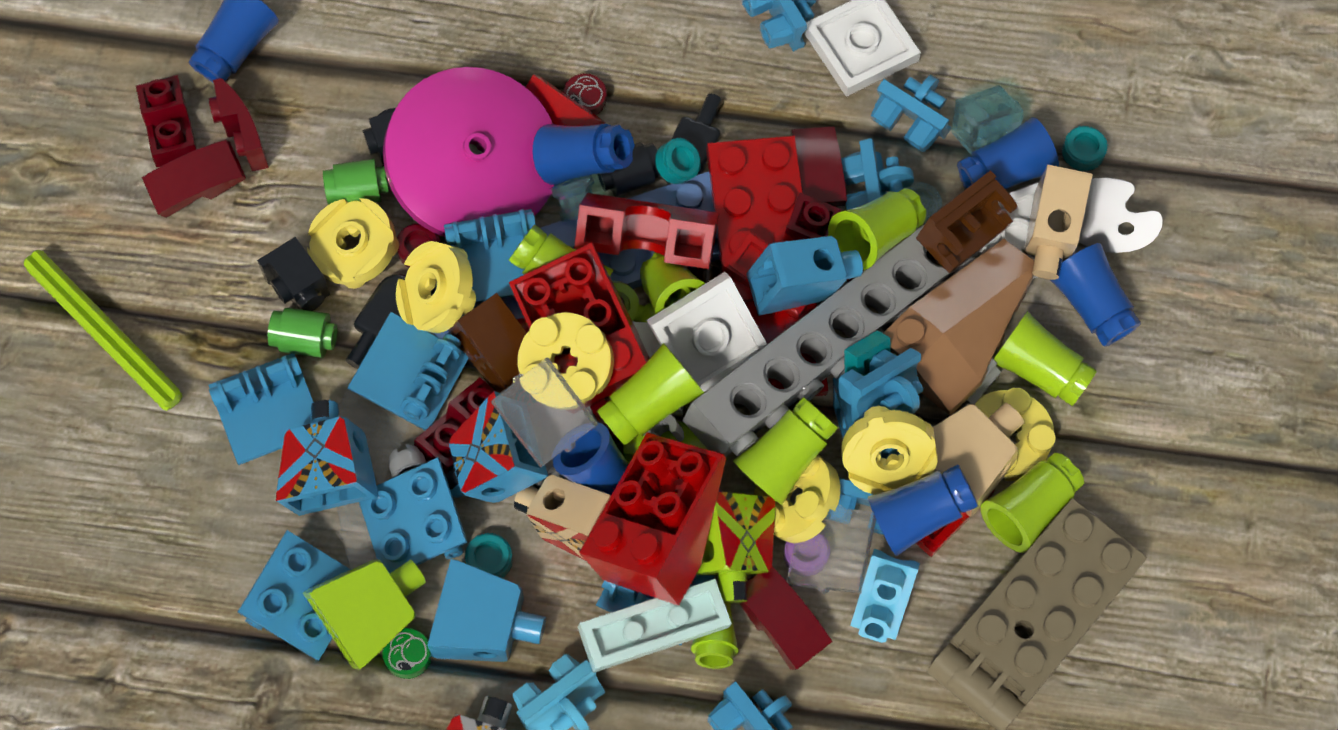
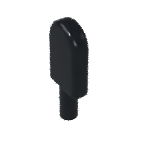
M711 93L707 94L696 119L687 116L682 117L671 140L675 138L686 139L696 147L701 160L700 170L697 175L702 174L708 164L707 143L718 142L721 134L718 128L711 125L723 101L719 96Z
M393 274L384 278L355 319L354 327L362 335L346 358V362L356 369L360 367L390 312L400 316L396 303V286L398 278L405 280L406 275Z

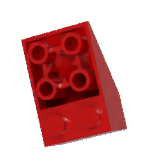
M592 242L509 282L529 329L537 319L549 317L557 313H574L591 320L605 334L607 341L611 345L614 355V367L607 387L600 394L597 393L593 399L586 401V404L568 410L576 413L602 399L608 398L650 359L639 333ZM564 348L562 354H556L554 358V363L559 365V373H566L569 366H576L578 363V358L571 355V348Z
M646 433L579 554L602 580L679 606L702 564L725 466V455Z

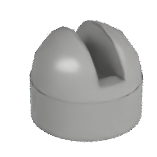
M405 444L406 449L399 452L397 448L393 449L388 462L392 478L427 463L421 450L410 444Z

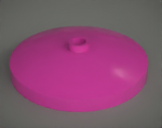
M478 67L452 68L435 73L423 79L406 93L389 121L383 145V161L388 183L397 201L415 221L431 232L445 238L444 225L451 224L454 221H468L479 219L482 216L490 217L493 214L501 215L518 212L521 209H531L534 216H536L547 202L555 185L546 183L539 176L533 161V141L537 131L542 126L553 123L543 105L527 88L502 73ZM469 145H476L477 149L483 153L479 155L472 153Z

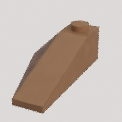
M1002 239L911 305L883 333L890 337L891 353L896 356L909 348H913L921 353V361L917 364L916 368L918 379L923 386L921 393L950 416L982 385L988 372L987 367L996 349H999L1005 337L1004 332L1014 312L1018 310L1034 277L1032 274L1034 260L1005 239Z

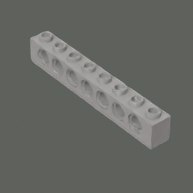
M923 225L881 257L872 267L864 270L860 277L851 280L694 400L682 421L708 450L724 454L725 457L734 452L738 457L758 440L756 433L766 425L771 429L792 404L803 397L810 401L824 388L822 384L824 379L831 374L837 379L845 373L844 350L876 330L884 333L911 305L975 260L982 249L949 274L916 239L924 227ZM928 258L936 261L938 265L932 263ZM897 281L904 283L909 289L903 288ZM866 305L874 307L878 313L870 311ZM834 329L844 332L847 338L837 335ZM801 353L810 355L816 364L806 361ZM771 378L779 381L784 389L775 388L769 383L768 379ZM734 404H741L747 407L751 415L741 414L737 411Z

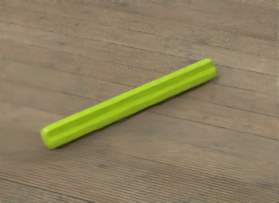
M36 250L25 258L23 264L27 271L163 410H171L181 401L183 396L180 389L44 251Z

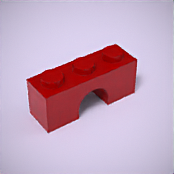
M586 193L579 205L574 249H579L591 242L597 252L619 255L622 250L643 249L663 255L664 263L709 269L714 252L719 213Z

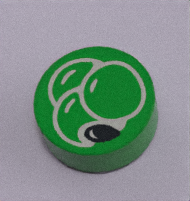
M404 628L382 651L388 670L393 675L403 679H412L424 673L429 667L432 658L427 646V638L415 629Z

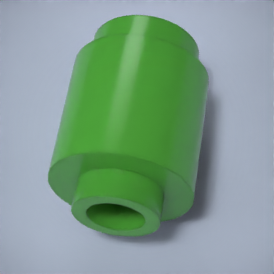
M375 159L333 164V169L323 170V182L328 205L345 199L347 202L360 201L359 198L369 199L378 203L382 202L381 193L389 192L384 166L377 167Z
M285 308L283 312L273 311L268 326V345L278 347L279 352L324 358L327 350H334L338 326L336 323H331L329 313Z

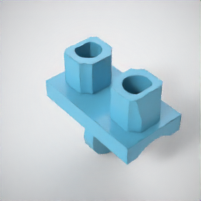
M873 550L850 625L859 628L858 634L861 637L880 643L886 642L887 638L896 640L919 569V562L895 559L883 551Z
M565 654L552 663L549 672L556 683L544 692H541L534 682L526 683L513 692V699L519 709L517 714L526 730H568L571 727L575 730H590L584 717L597 708L594 701L602 696L605 690L596 677V672L593 673L592 667L587 660L580 664L569 654Z

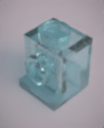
M998 85L956 99L951 133L971 154L973 151L994 142L1020 126L1023 121V109L1017 100L1013 99Z

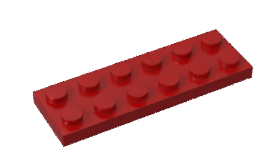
M795 135L707 143L706 151L714 212L719 213L716 234L722 274L725 272L722 270L724 264L748 230L769 244L794 241L785 233L798 195L802 193ZM729 275L767 345L817 307V303L808 304L798 319H795L783 310L758 316L751 289ZM801 353L806 361L816 364L810 355ZM771 378L768 379L769 383L775 388L784 389L779 381ZM827 378L822 381L824 388L816 396L827 395Z

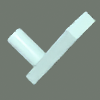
M713 579L689 587L679 606L655 598L581 622L577 628L587 653V659L593 673L727 629L732 623L716 580Z

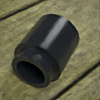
M641 142L636 143L633 149V161L628 167L616 169L611 173L597 174L602 189L604 191L611 190L613 195L617 197L654 184L655 178L661 177L655 163L657 153L655 145L653 143L643 145Z

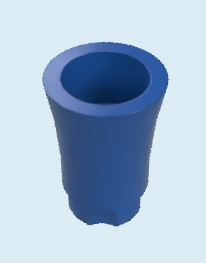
M223 0L206 32L196 44V50L190 58L189 64L196 72L211 82L219 78L226 81L231 74L237 72L246 57L279 23L278 17L261 0Z
M1031 117L1013 131L973 151L971 156L957 162L959 177L965 189L990 170L997 176L996 180L1002 187L1007 189L1025 181L1041 177L1047 165L1059 167V159L1053 141L1043 124L1035 117Z
M546 124L535 135L532 149L533 161L543 181L550 185H558L576 178L611 173L616 169L628 167L633 161L635 144L630 131L623 129L620 125L565 126Z
M1101 243L1088 246L1064 260L1061 264L1059 278L1050 280L1075 308L1092 334L1096 333L1104 347L1123 339L1141 325L1140 320L1132 311L1134 306L1116 278Z
M588 422L572 429L561 439L553 454V466L558 473L572 482L601 491L610 496L629 465L616 446L608 428L600 422Z
M959 465L947 469L943 474L938 470L896 489L867 497L878 525L896 557L919 540L943 526L962 518V513L978 507L977 500Z

